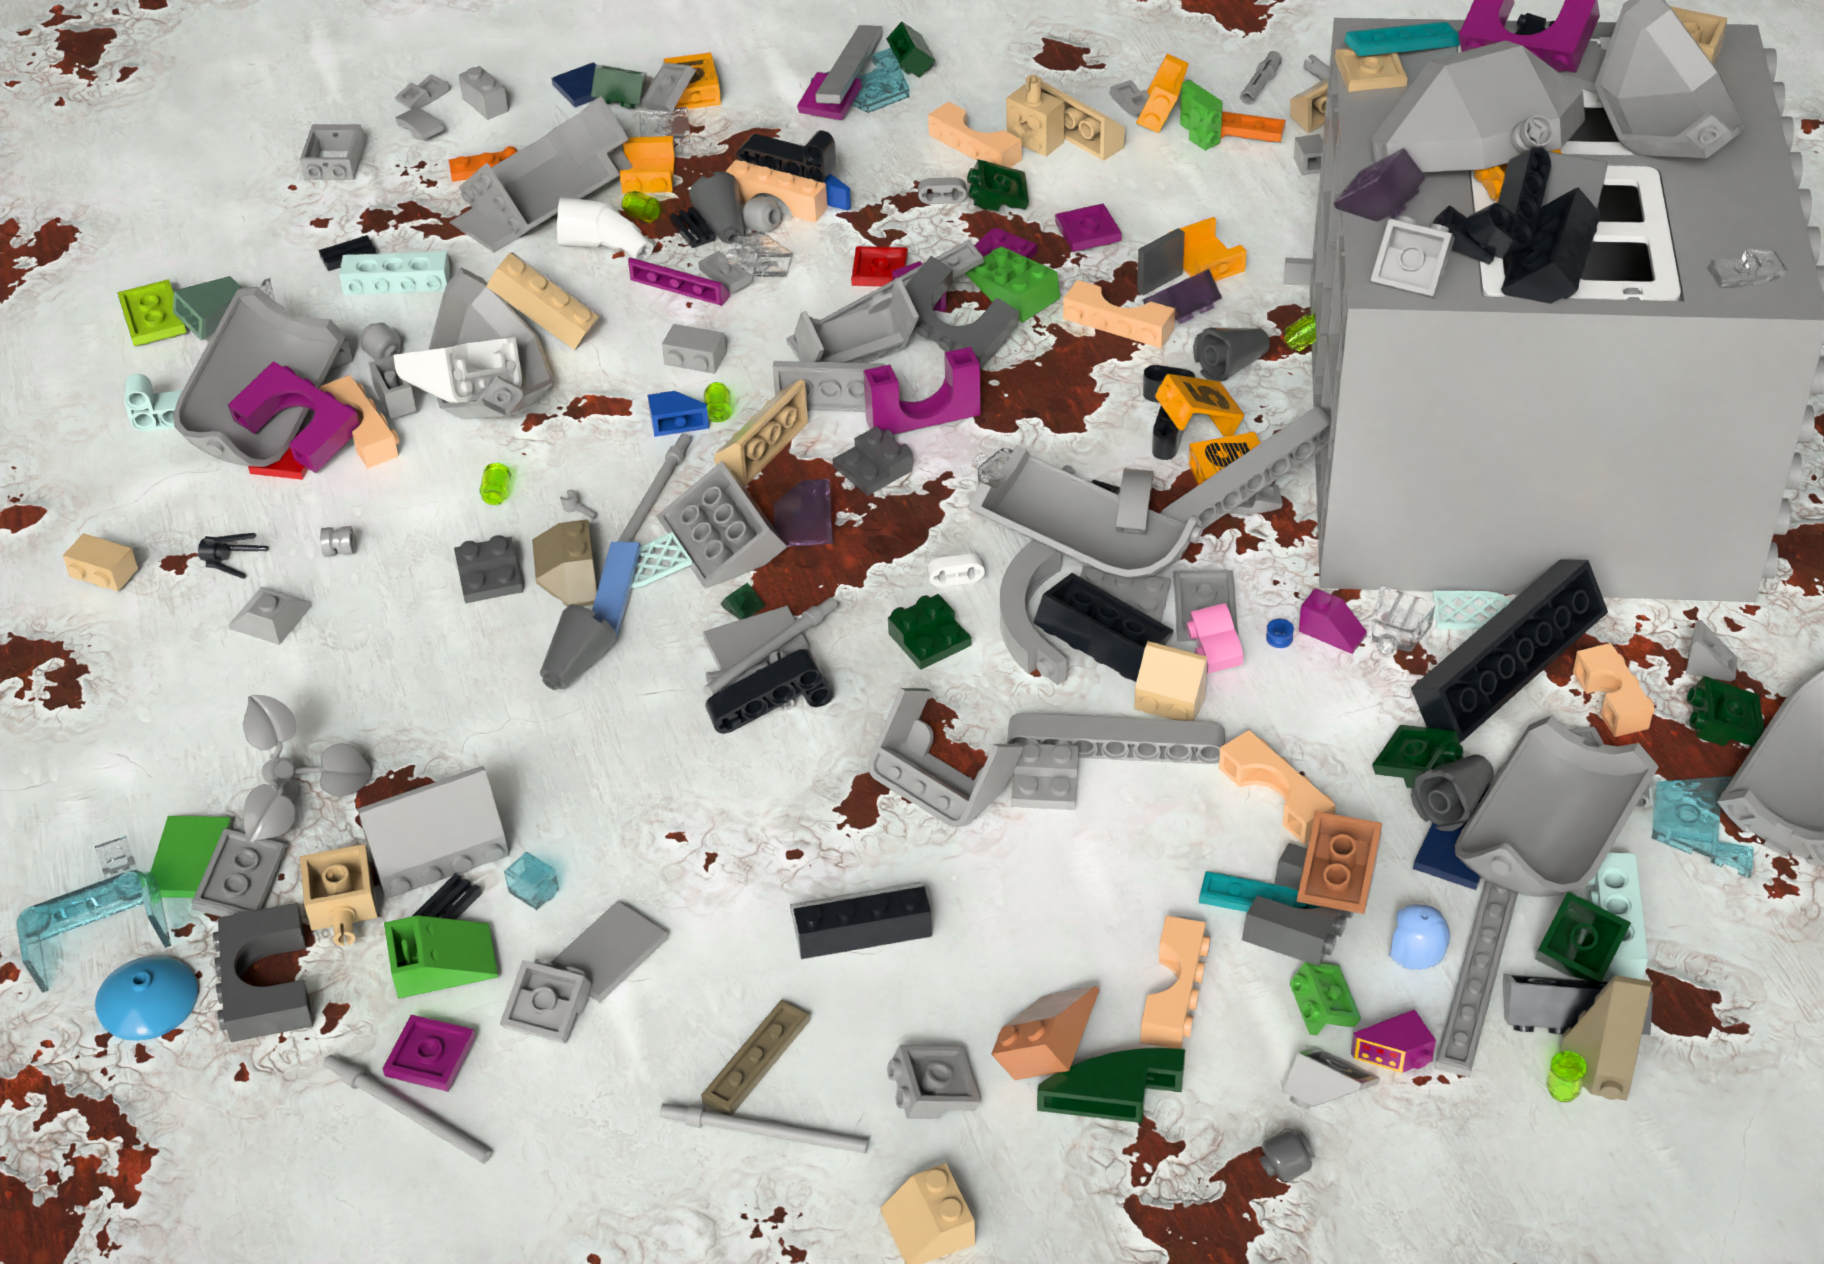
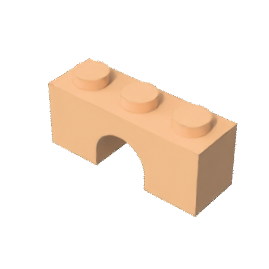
M1609 643L1577 651L1573 674L1586 694L1596 691L1607 692L1604 696L1600 716L1613 736L1618 737L1649 729L1651 718L1654 714L1653 701L1645 695L1637 677L1631 674L1623 656L1617 653L1613 645Z

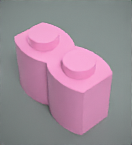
M1226 603L1191 611L1190 621L1186 622L1187 632L1190 640L1195 639L1199 647L1195 648V654L1207 656V674L1243 665V651Z

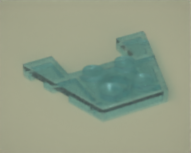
M891 48L872 55L873 64L878 68L856 77L861 80L862 87L852 102V106L870 113L910 97L908 84Z
M1734 776L1657 782L1651 838L1688 854H1692L1695 851L1709 857L1712 864L1720 867L1724 864L1738 869L1739 875L1750 878L1753 870L1754 847L1718 841L1720 805L1717 801Z

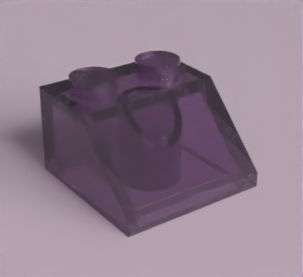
M1402 148L1359 171L1333 205L1338 210L1376 222L1388 216L1393 219L1407 208L1405 203L1419 193L1418 187L1426 176L1405 148Z
M1207 269L1142 300L1144 305L1151 301L1175 308V320L1181 324L1194 318L1192 314L1194 311L1199 310V313L1202 314L1215 308L1213 302L1222 299V296L1210 270Z
M830 479L802 480L774 503L775 530L787 546L833 544Z

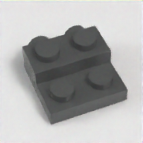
M876 426L855 437V447L832 459L833 468L865 495L869 496L912 472L913 455L907 444L899 445L895 442L893 434L888 429L882 431Z
M495 535L489 541L480 543L465 541L461 546L454 547L465 603L523 592L512 536L505 538L502 535Z

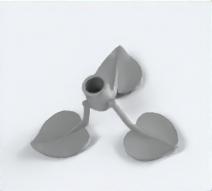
M251 695L248 697V705L243 720V730L247 741L251 746L259 750H269L276 745L275 752L270 755L271 760L267 761L262 767V777L269 785L261 784L250 791L245 801L243 826L248 842L277 837L291 828L295 819V808L289 798L281 796L283 789L279 784L288 782L294 775L322 773L320 786L325 792L333 796L350 795L366 785L371 777V768L361 753L348 744L338 743L328 747L321 756L322 767L294 768L293 763L289 759L280 758L279 755L283 749L281 741L293 738L296 733V721L293 713L285 704L272 697L264 695Z

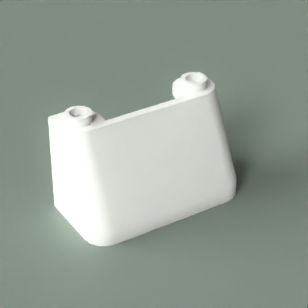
M516 337L393 355L395 370L403 381L449 403L477 400L497 376L520 387L522 385Z

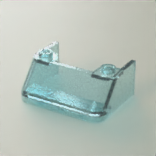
M145 870L128 871L28 907L20 913L16 925L22 962L42 993L49 991L41 941L136 906L145 904L147 917L164 947L172 946L159 885L151 872Z

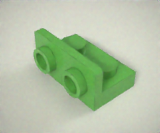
M1304 962L1291 979L1290 987L1309 1034L1317 1036L1326 1024L1355 1027L1361 1020V1017L1340 966L1325 963L1316 966Z

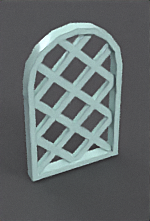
M673 532L640 546L639 556L645 558L642 563L637 562L636 567L640 568L634 574L631 588L645 586L692 564L691 558ZM672 540L677 546L670 545ZM654 547L663 549L660 555L652 554ZM668 549L676 550L674 557L665 556ZM680 552L685 558H679ZM649 558L658 559L655 565L647 564ZM662 560L671 561L669 567L660 566ZM644 568L653 569L651 575H643Z
M1433 590L1437 629H1480L1511 601L1504 595L1490 591ZM1437 598L1443 602V603H1442L1441 605H1439V606H1438ZM1458 598L1465 603L1458 607L1452 601ZM1478 598L1485 602L1481 607L1473 603ZM1499 600L1502 601L1505 605L1503 607H1500L1494 602ZM1447 605L1455 609L1450 614L1442 610ZM1467 606H1471L1476 611L1472 614H1469L1463 609H1465ZM1489 606H1492L1498 611H1496L1494 614H1490L1489 612L1485 611V609ZM1439 613L1445 617L1441 621L1439 618ZM1461 613L1467 618L1460 622L1454 616ZM1480 613L1488 617L1483 622L1475 618Z

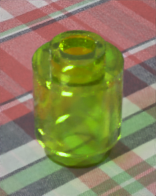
M629 191L622 199L621 206L626 214L644 222L650 223L660 214L658 199L639 191Z
M1315 313L1312 315L1307 314L1285 328L1286 335H1284V340L1289 348L1301 351L1316 341Z
M714 382L709 384L703 393V403L707 405L708 420L712 422L726 421L732 414L730 391L723 383Z
M491 463L485 466L479 490L481 498L485 503L500 505L507 498L512 476L511 470L501 463Z
M1563 1051L1557 1053L1552 1058L1546 1085L1550 1095L1555 1100L1570 1102L1581 1094L1587 1065L1580 1055L1570 1051Z

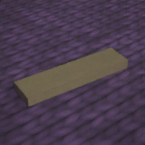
M781 999L701 1094L702 1102L723 1114L733 1115L810 1022L809 1013Z

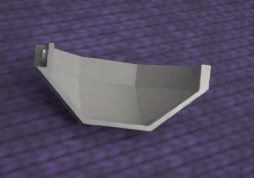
M1628 0L1625 2L1594 85L1618 140L1636 155L1708 158L1747 128L1720 73L1665 0Z
M1502 41L1429 60L1373 135L1374 167L1388 174L1480 170L1502 165L1523 153L1513 146L1511 132L1515 125L1533 115H1543L1553 125V138L1542 147L1546 151L1560 149L1585 121L1583 90L1522 45L1509 41Z
M461 267L445 286L429 350L453 347L465 343L516 337L522 385L520 387L497 376L477 400L449 403L437 397L440 409L462 419L508 416L538 402L552 386L554 380L538 336L500 296L486 287L488 283L483 278Z

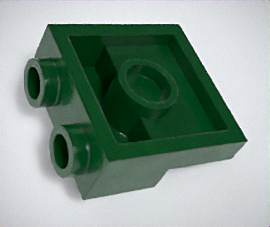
M980 159L977 160L974 168L969 169L967 183H970L971 186L968 197L973 199L975 206L997 212L1001 204L1010 208L1026 210L1029 198L1024 171Z
M939 594L932 597L924 595L917 600L915 605L906 609L898 607L888 617L889 635L920 670L971 646L970 635L955 620V611Z
M1703 676L1695 686L1689 689L1686 701L1693 708L1689 725L1695 728L1697 738L1721 746H1725L1732 739L1754 747L1764 732L1760 696L1758 694Z
M1399 725L1372 766L1376 775L1404 778L1406 787L1414 788L1415 780L1420 774L1462 759L1464 751L1456 731Z

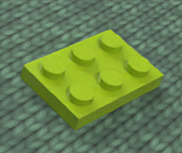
M169 279L117 292L133 346L149 344L152 341L186 333L184 323L173 313L174 293Z

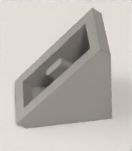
M1702 620L1697 621L1688 652L1686 674L1706 676L1724 681L1735 680L1738 657Z

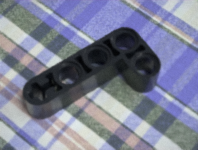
M824 130L817 131L805 146L759 134H752L737 151L739 161L768 167L769 169L813 179L822 183L836 167L835 141L832 135Z
M1533 147L1510 159L1498 203H1493L1471 214L1466 220L1469 235L1501 259H1505L1531 246L1551 169L1550 156L1543 147Z
M1162 365L1148 366L1145 368L1143 375V396L1148 401L1159 403L1155 395L1167 374L1195 378V374L1190 370ZM1160 406L1153 427L1152 454L1157 459L1169 460L1176 456L1184 430H1178L1162 406Z
M799 649L715 693L708 698L705 707L714 729L718 733L727 734L800 695L804 696L811 707L817 708L828 704L834 694L813 653L807 649Z

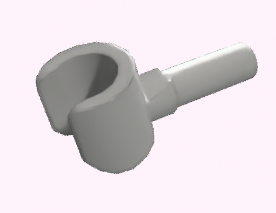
M568 490L569 498L560 497L564 511H578L593 520L596 519L597 513L579 503L576 491Z

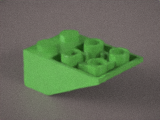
M1002 246L983 257L984 263L965 272L992 302L997 297L1018 310V321L1025 322L1060 299L1057 271Z
M418 915L384 922L391 974L398 999L498 978L489 923Z

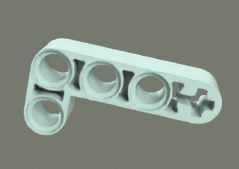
M142 374L130 375L125 382L124 403L131 425L139 431L175 428L173 412L183 390L154 393L148 377Z

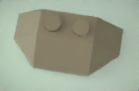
M589 520L558 523L532 539L536 584L552 596L560 599L567 607L570 604L583 607L594 605L597 584Z

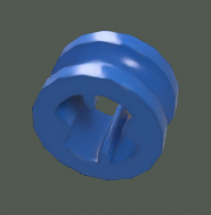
M1285 619L1270 621L1267 625V643L1275 648L1290 646L1293 642V624Z

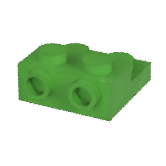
M1189 79L1182 83L1180 125L1189 130V140L1206 151L1221 142L1223 101Z

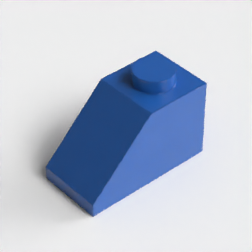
M677 391L647 395L654 437L709 429L707 405Z

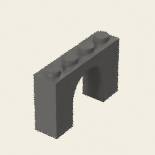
M930 256L905 286L919 315L914 329L923 338H930L938 343V346L945 352L972 347L980 363L981 370L1017 327L1019 311L996 297L975 322L964 326H953L944 323L935 315L933 308L953 284V269Z
M1291 843L1288 844L1278 861L1275 885L1299 891L1307 854L1306 848ZM1257 895L1246 913L1242 941L1320 966L1326 954L1331 956L1337 936H1342L1347 918L1351 919L1354 912L1328 907L1313 909L1295 908Z
M298 903L218 917V931L213 932V940L216 952L220 951V957H216L214 961L217 977H221V983L216 984V992L219 1004L223 1003V1009L218 1010L217 1014L220 1029L227 1030L230 1042L313 1027L311 1001L304 980L267 987H256L242 981L247 969L256 961L270 955L306 949L304 922Z

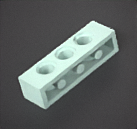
M447 251L343 255L339 276L344 295L437 292L445 290V286L450 281L451 269Z
M1609 852L1596 875L1587 883V885H1592V891L1589 892V902L1631 922V925L1604 978H1613L1614 975L1643 980L1648 962L1636 854Z

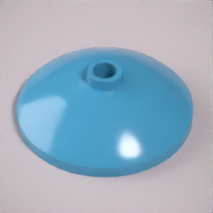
M167 956L141 957L118 967L103 981L95 999L96 1014L103 1028L118 1038L133 1041L153 1039L174 1030L188 1018L197 1002L198 985L191 969L177 959Z

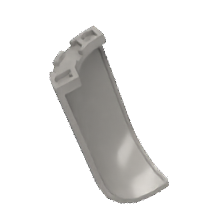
M259 287L237 289L178 398L173 412L174 427L195 447L226 462L266 467L279 461L290 447L289 443L295 438L309 408L301 406L285 408L277 412L253 434L234 422L228 404L273 361L282 367L288 366L298 377L303 380L305 378L309 379L316 388L320 389L319 386L322 385L346 338L331 319L311 318L301 314L296 318L283 312L285 307L273 301Z
M1016 445L1006 464L999 471V476L1002 478L999 481L992 479L988 483L980 482L968 506L970 511L1095 569L1127 579L1157 575L1177 562L1191 542L1196 544L1203 531L1200 518L1194 515L1190 517L1188 523H1184L1149 509L1146 535L1116 532L1119 495L1033 457L1027 449Z
M1824 667L1802 681L1784 700L1717 801L1723 811L1744 832L1751 830L1754 834L1765 840L1764 846L1786 857L1789 853L1807 858L1809 864L1824 866Z
M1552 715L1532 723L1527 727L1462 829L1455 844V855L1463 864L1483 879L1518 894L1542 897L1581 890L1596 875L1659 766L1639 743L1618 747L1602 744L1600 748L1584 744L1585 738L1570 732Z

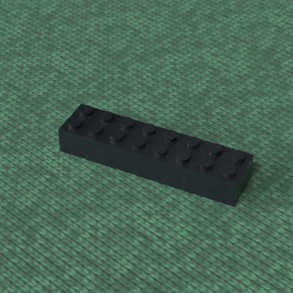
M1560 559L1411 687L1427 728L1456 731L1459 742H1463L1608 613L1589 560Z

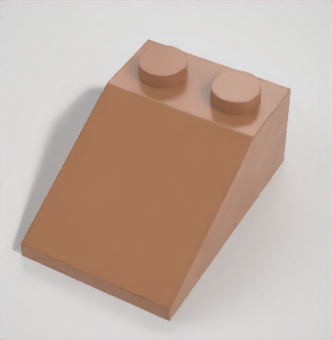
M1315 811L1297 902L1365 914L1381 842L1382 823Z
M1091 986L1042 996L1001 1028L991 1055L1014 1080L1069 1071L1100 990L1097 986Z

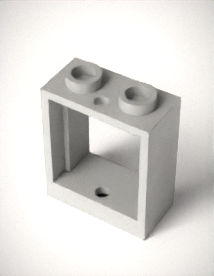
M312 124L300 157L304 180H354L365 146L361 124ZM321 150L348 151L346 157H319Z

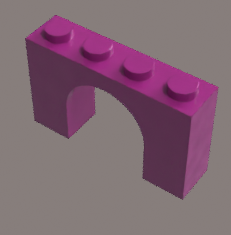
M1514 0L1473 1L1458 35L1462 52L1502 41H1509L1522 45L1557 71L1577 72L1600 17L1598 0H1565L1557 19L1549 28L1533 35H1518L1504 28L1514 6Z
M972 347L944 352L945 378L942 386L929 398L917 402H907L899 399V382L891 364L863 370L866 422L869 429L877 426L882 431L888 429L892 434H898L981 415L980 363Z
M273 361L228 404L234 422L253 434L277 412L285 408L301 406L315 412L314 418L289 443L295 461L317 473L353 437L352 431L360 425L357 418L358 413L349 404L343 405L338 402L328 391L322 392L316 388L309 379L305 378L303 380L298 377L288 366L282 367Z

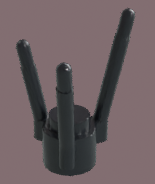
M255 533L219 537L206 536L199 543L198 556L200 560L206 561L205 565L207 568H216L230 575L245 579L246 575L218 562L226 560L229 551L257 552L268 551L269 548L268 546L224 543L256 538Z

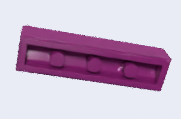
M631 257L628 259L631 281L723 306L730 297V292L721 282Z

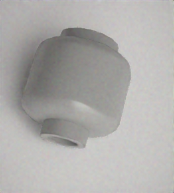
M752 198L747 201L742 210L743 222L751 231L770 232L775 229L781 219L780 210L771 199Z
M371 323L362 331L360 336L361 348L374 360L400 353V336L385 323Z

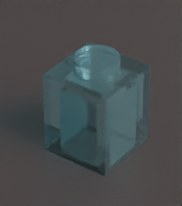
M527 851L504 871L508 892L535 910H538L543 904L552 900L559 891L555 869Z

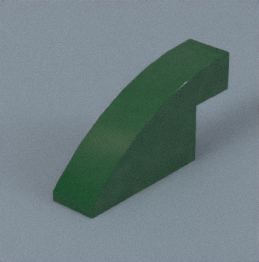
M1132 1049L1112 1052L1075 1064L1070 1067L1069 1071L1058 1072L1038 1084L1037 1111L1142 1123L1147 1089L1182 1093L1186 1049Z

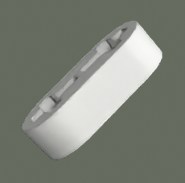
M976 554L936 558L927 567L930 582L938 587L977 582L985 573L982 559Z

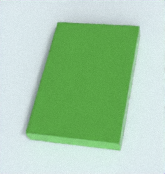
M168 816L145 887L147 897L194 898L223 829L231 830L232 828L231 818Z

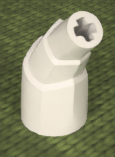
M560 197L557 216V240L559 246L598 247L602 245L618 252L622 250L632 258L645 261L651 255L653 244L641 234L642 231L635 224L620 215V212L612 205L583 199Z

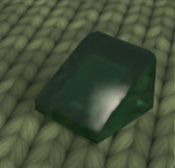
M748 582L725 597L720 604L739 620L751 617L766 606Z

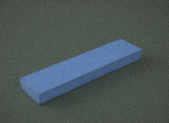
M639 542L610 543L592 609L595 612L593 618L600 623L605 619L615 630L617 637L641 551Z

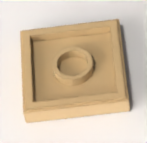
M1351 48L1335 50L1334 59L1348 92L1407 86L1408 77L1397 52L1357 56Z

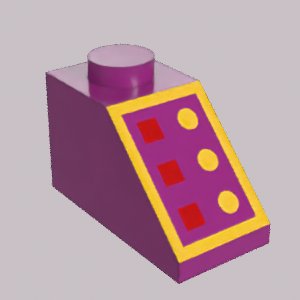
M1414 1009L1354 1032L1351 1055L1354 1059L1403 1073L1413 1068H1423L1433 1061L1436 1039Z

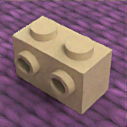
M85 533L63 555L70 577L115 591H119L138 570L132 548Z

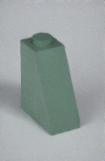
M231 276L174 290L173 313L200 340H205L215 332L237 289H243V287Z

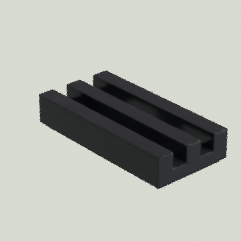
M693 206L688 208L687 213L681 210L678 216L675 213L669 214L670 222L691 248L715 241L714 232ZM683 221H684V222L687 224V226L690 228V231L692 232V234H691V233L688 231V229L684 226V224L682 223Z
M368 235L318 250L320 258L328 271L341 268L343 255L377 254L376 248L371 240H369Z
M455 873L412 916L439 918L444 913L441 918L456 920L482 894L481 888L476 884L472 886L471 882L466 878L461 880V876ZM464 892H466V893L453 905V903H454Z

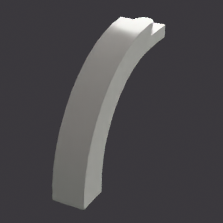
M1032 540L1014 557L1002 579L1000 588L1001 634L1009 653L1027 674L1038 669L1042 676L1048 677L1058 686L1067 680V658L1038 634L1031 624L1026 610L1037 589L1046 580L1061 571V552Z

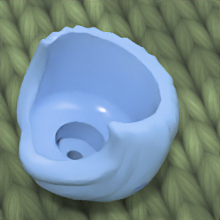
M1421 904L1407 905L1399 909L1396 916L1398 926L1393 934L1389 956L1397 964L1410 970L1427 969L1439 964L1445 957L1450 943L1449 927L1442 913L1432 906Z

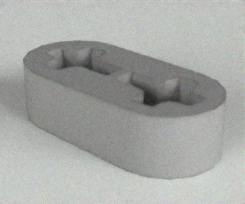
M956 177L928 178L921 181L918 186L919 199L925 204H956L964 201L967 195L966 183ZM953 188H958V192L953 193ZM927 189H932V193L928 194Z

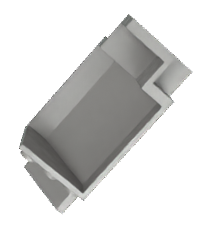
M601 96L591 102L579 114L555 127L546 136L493 167L486 163L459 186L463 199L471 205L472 209L449 223L492 252H496L557 215L560 197L584 199L620 177V170L633 168L620 148L629 138Z

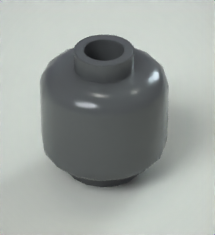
M1288 1128L1262 1143L1264 1156L1260 1157L1259 1161L1269 1178L1276 1175L1280 1181L1286 1183L1309 1171L1312 1167L1311 1159L1315 1157V1154L1302 1131L1296 1133Z

